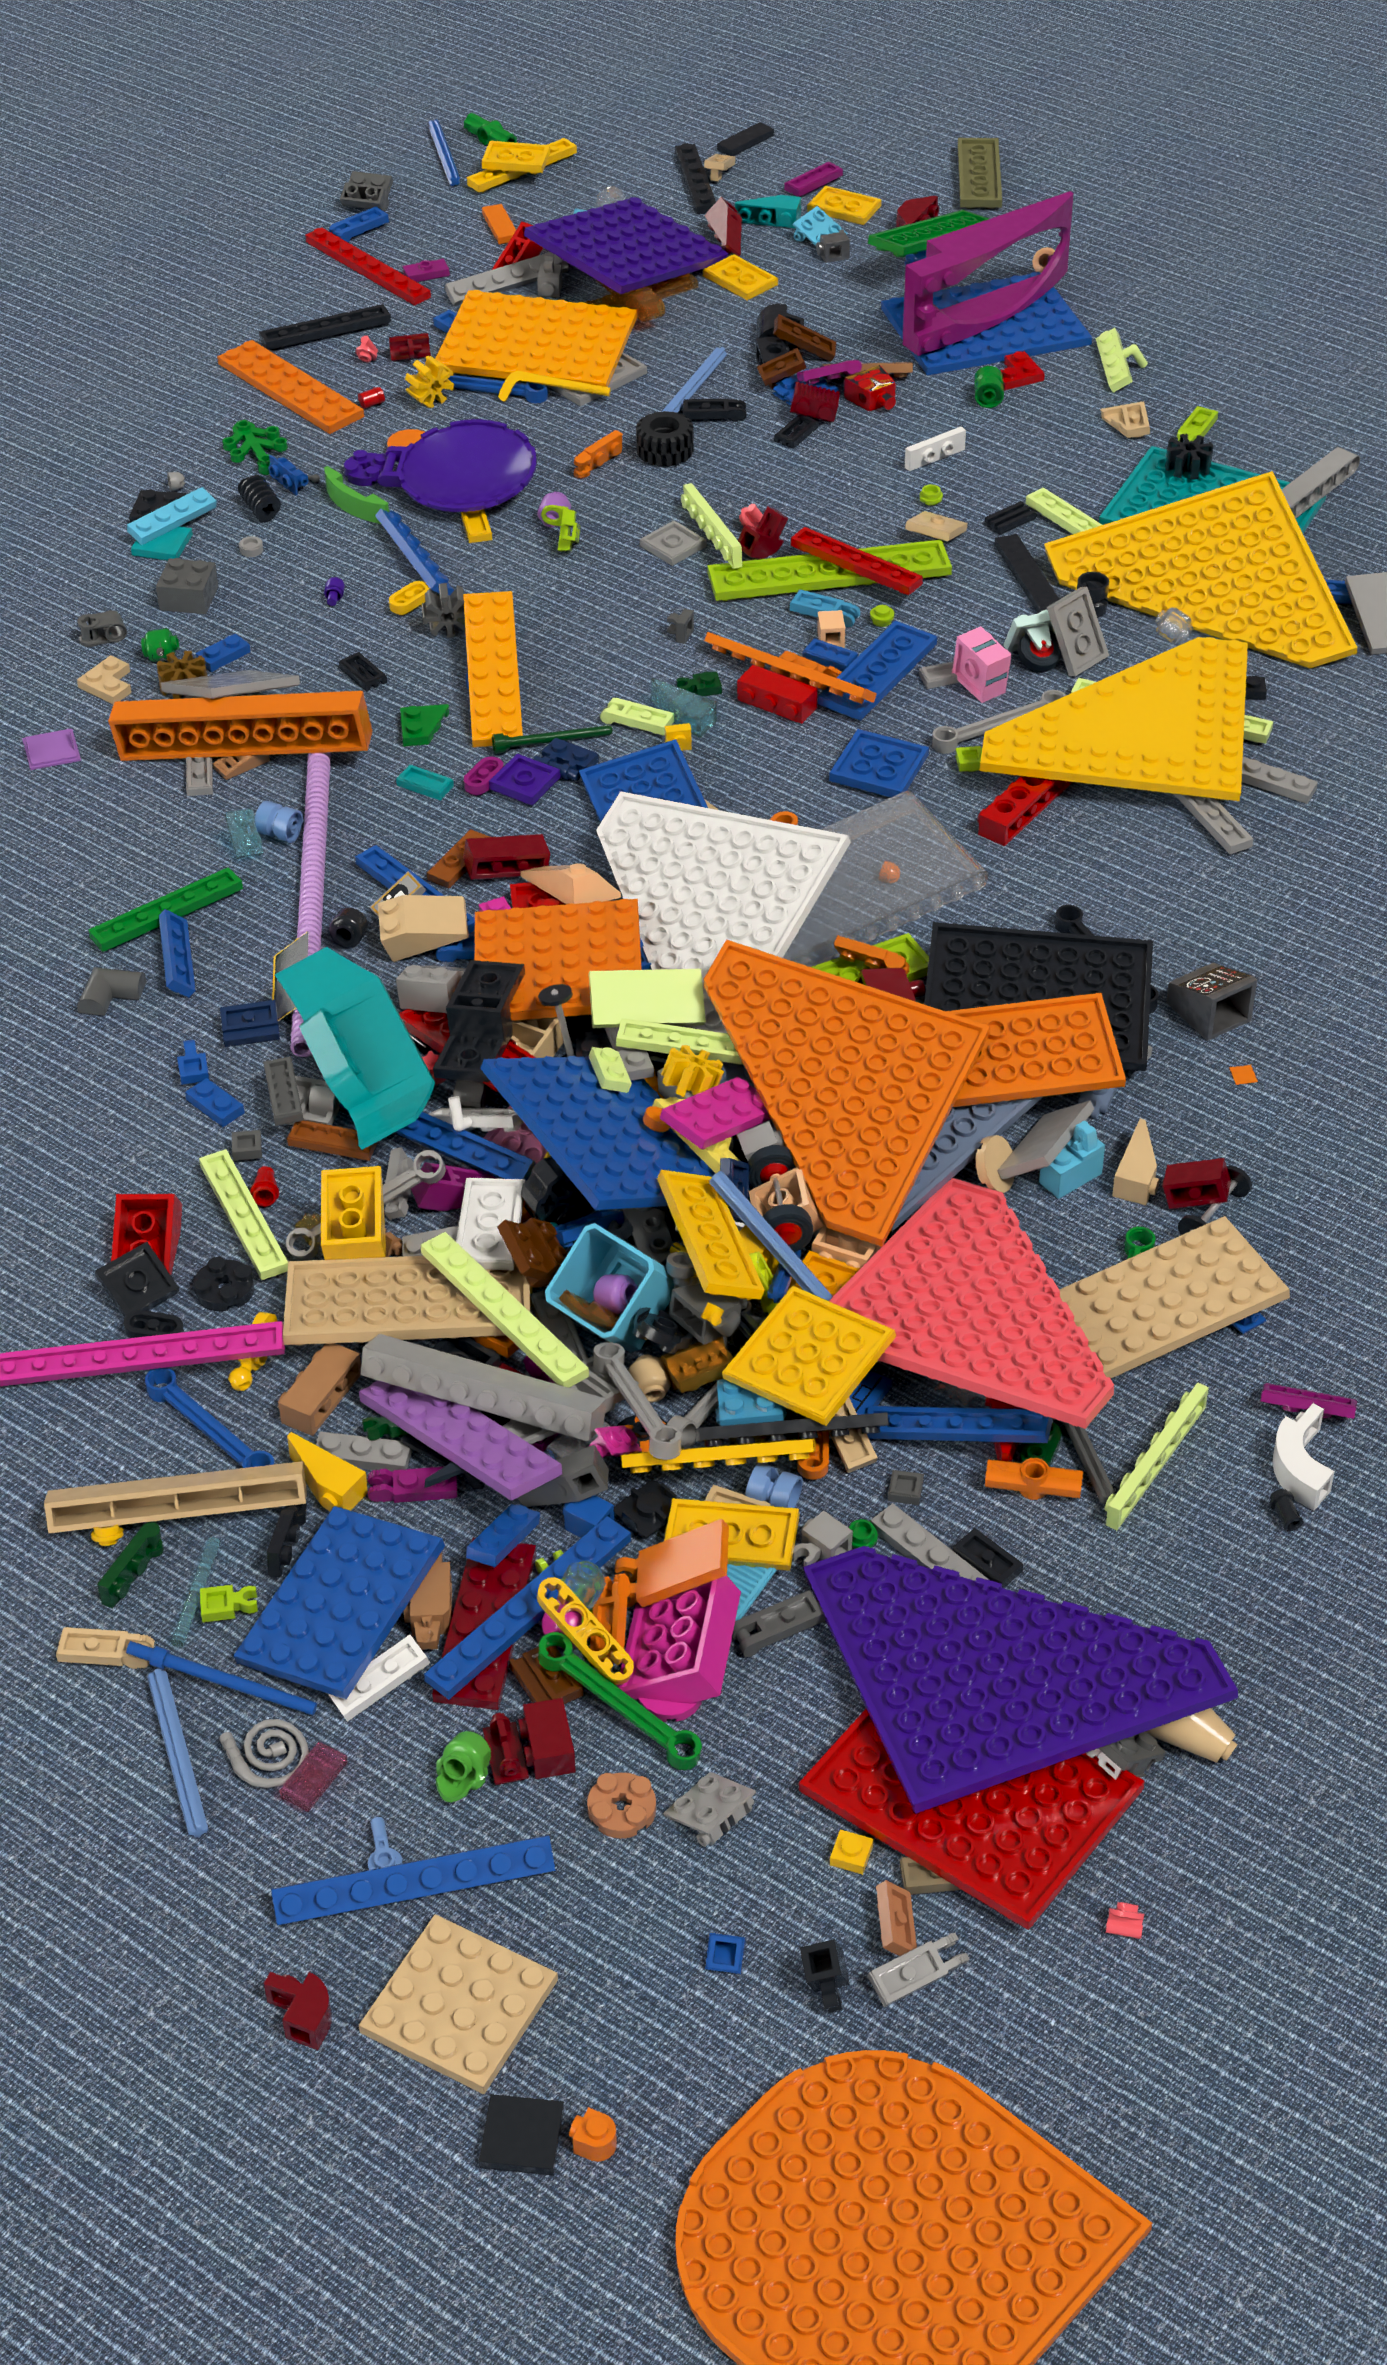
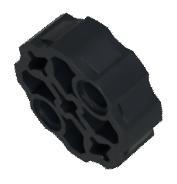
M552 1156L539 1161L532 1168V1174L529 1179L523 1183L521 1196L525 1200L524 1207L535 1219L561 1225L599 1211L591 1206Z

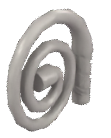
M280 1719L263 1720L255 1724L246 1734L243 1746L245 1756L251 1765L265 1771L281 1770L293 1761L297 1753L296 1743L292 1736L283 1730L271 1729L262 1733L256 1741L259 1753L262 1756H272L273 1758L287 1753L283 1741H279L269 1745V1749H265V1741L271 1737H279L287 1743L289 1748L287 1757L281 1762L273 1764L264 1763L253 1755L251 1749L252 1739L260 1730L266 1727L277 1726L287 1729L292 1733L300 1744L302 1755L295 1769L280 1778L267 1779L254 1774L244 1761L243 1756H241L232 1733L225 1732L220 1735L219 1740L224 1750H226L227 1757L230 1759L236 1775L251 1786L262 1788L282 1786L296 1779L306 1767L309 1749L303 1733L292 1723Z

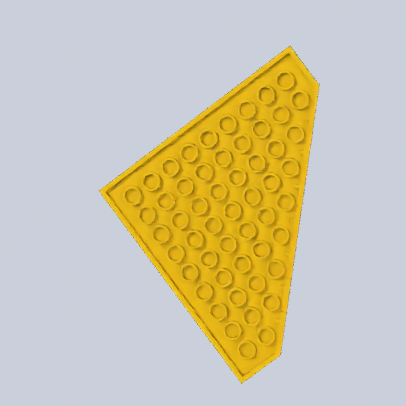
M1273 471L1044 544L1048 559L1059 584L1077 590V582L1081 574L1100 572L1109 579L1107 597L1110 602L1223 640L1247 642L1250 649L1309 669L1357 654V646Z
M1197 637L985 731L979 771L1240 801L1248 643L1239 640L1229 641L1213 637Z

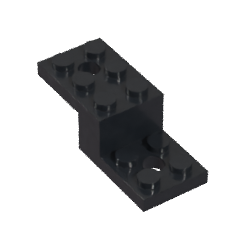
M470 960L446 1006L450 1036L433 1067L434 1078L467 1080L478 1083L490 1082L480 1068L484 1059L502 1057L513 1035L510 1003L525 975L524 964Z

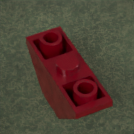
M938 196L906 200L897 209L896 228L937 217L940 209L938 206Z

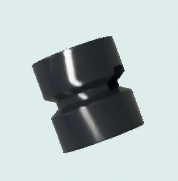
M1100 572L1083 573L1078 578L1077 589L1088 587L1097 618L1101 617L1107 611L1109 579Z

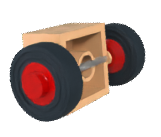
M780 1145L763 1147L756 1151L748 1161L749 1181L754 1189L749 1191L750 1201L794 1252L803 1249L811 1241L813 1233L824 1227L825 1224L814 1204L802 1169L799 1170L794 1165V1159L790 1150Z

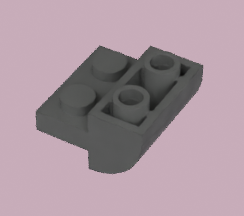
M352 171L349 183L345 182L340 197L341 204L345 207L362 209L378 207L382 211H386L389 206L388 196L393 183L392 176Z

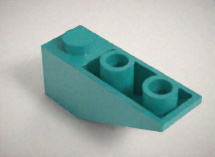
M777 195L735 202V208L742 217V223L795 228L792 224L801 217V197Z

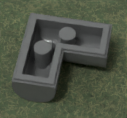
M94 967L78 1002V1013L105 1016L112 998L139 1000L147 983L145 973Z

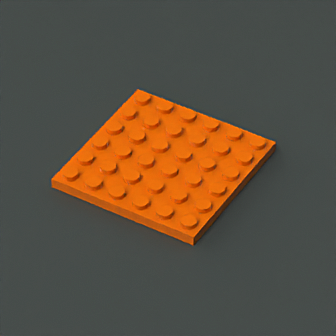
M638 899L594 901L579 904L567 903L554 906L541 905L529 908L475 912L474 960L524 964L525 975L510 1003L511 1020L557 1017L555 1006H544L539 1002L538 998L539 993L543 989L556 984H565L572 989V998L566 1003L561 1004L565 1017L591 1015L589 971L642 970Z

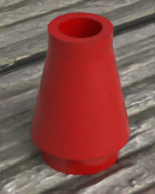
M268 1166L258 1169L257 1176L250 1189L254 1201L259 1206H270L279 1197L274 1170Z

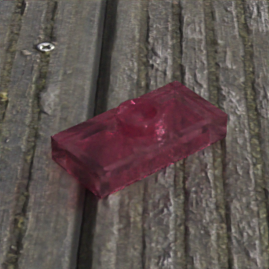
M318 1742L279 1790L280 1798L309 1812L348 1763L347 1755Z

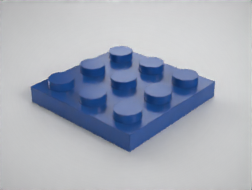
M857 729L830 771L829 781L902 800L927 759L929 747Z

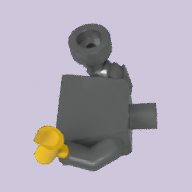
M674 1252L668 1255L666 1271L672 1276L675 1289H672L669 1316L703 1345L722 1336L730 1337L740 1324V1313L742 1309L747 1307V1299L704 1293L699 1278L693 1277L696 1271L688 1253Z

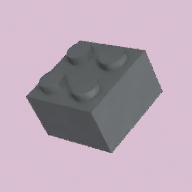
M169 558L156 585L159 610L207 614L218 589L215 562Z

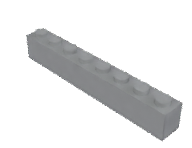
M378 1334L362 1350L360 1375L585 1441H589L596 1434V1428H601L604 1425L607 1399L383 1334Z

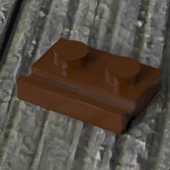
M539 1646L523 1653L522 1657L514 1660V1658L509 1660L511 1671L532 1703L563 1698L564 1704L584 1695L582 1685L563 1670L549 1671L540 1665L538 1661ZM556 1646L546 1648L549 1652L548 1656L552 1658L562 1657Z

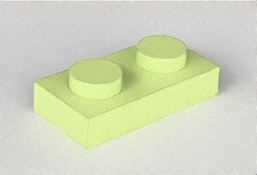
M592 1047L588 1057L601 1089L628 1093L632 1083L619 1052L608 1047L603 1049Z

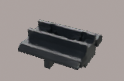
M653 1479L638 1490L632 1488L630 1490L631 1495L614 1506V1513L623 1520V1526H628L634 1531L635 1536L640 1535L643 1539H647L668 1523L672 1498L677 1499V1495L663 1483L660 1484Z

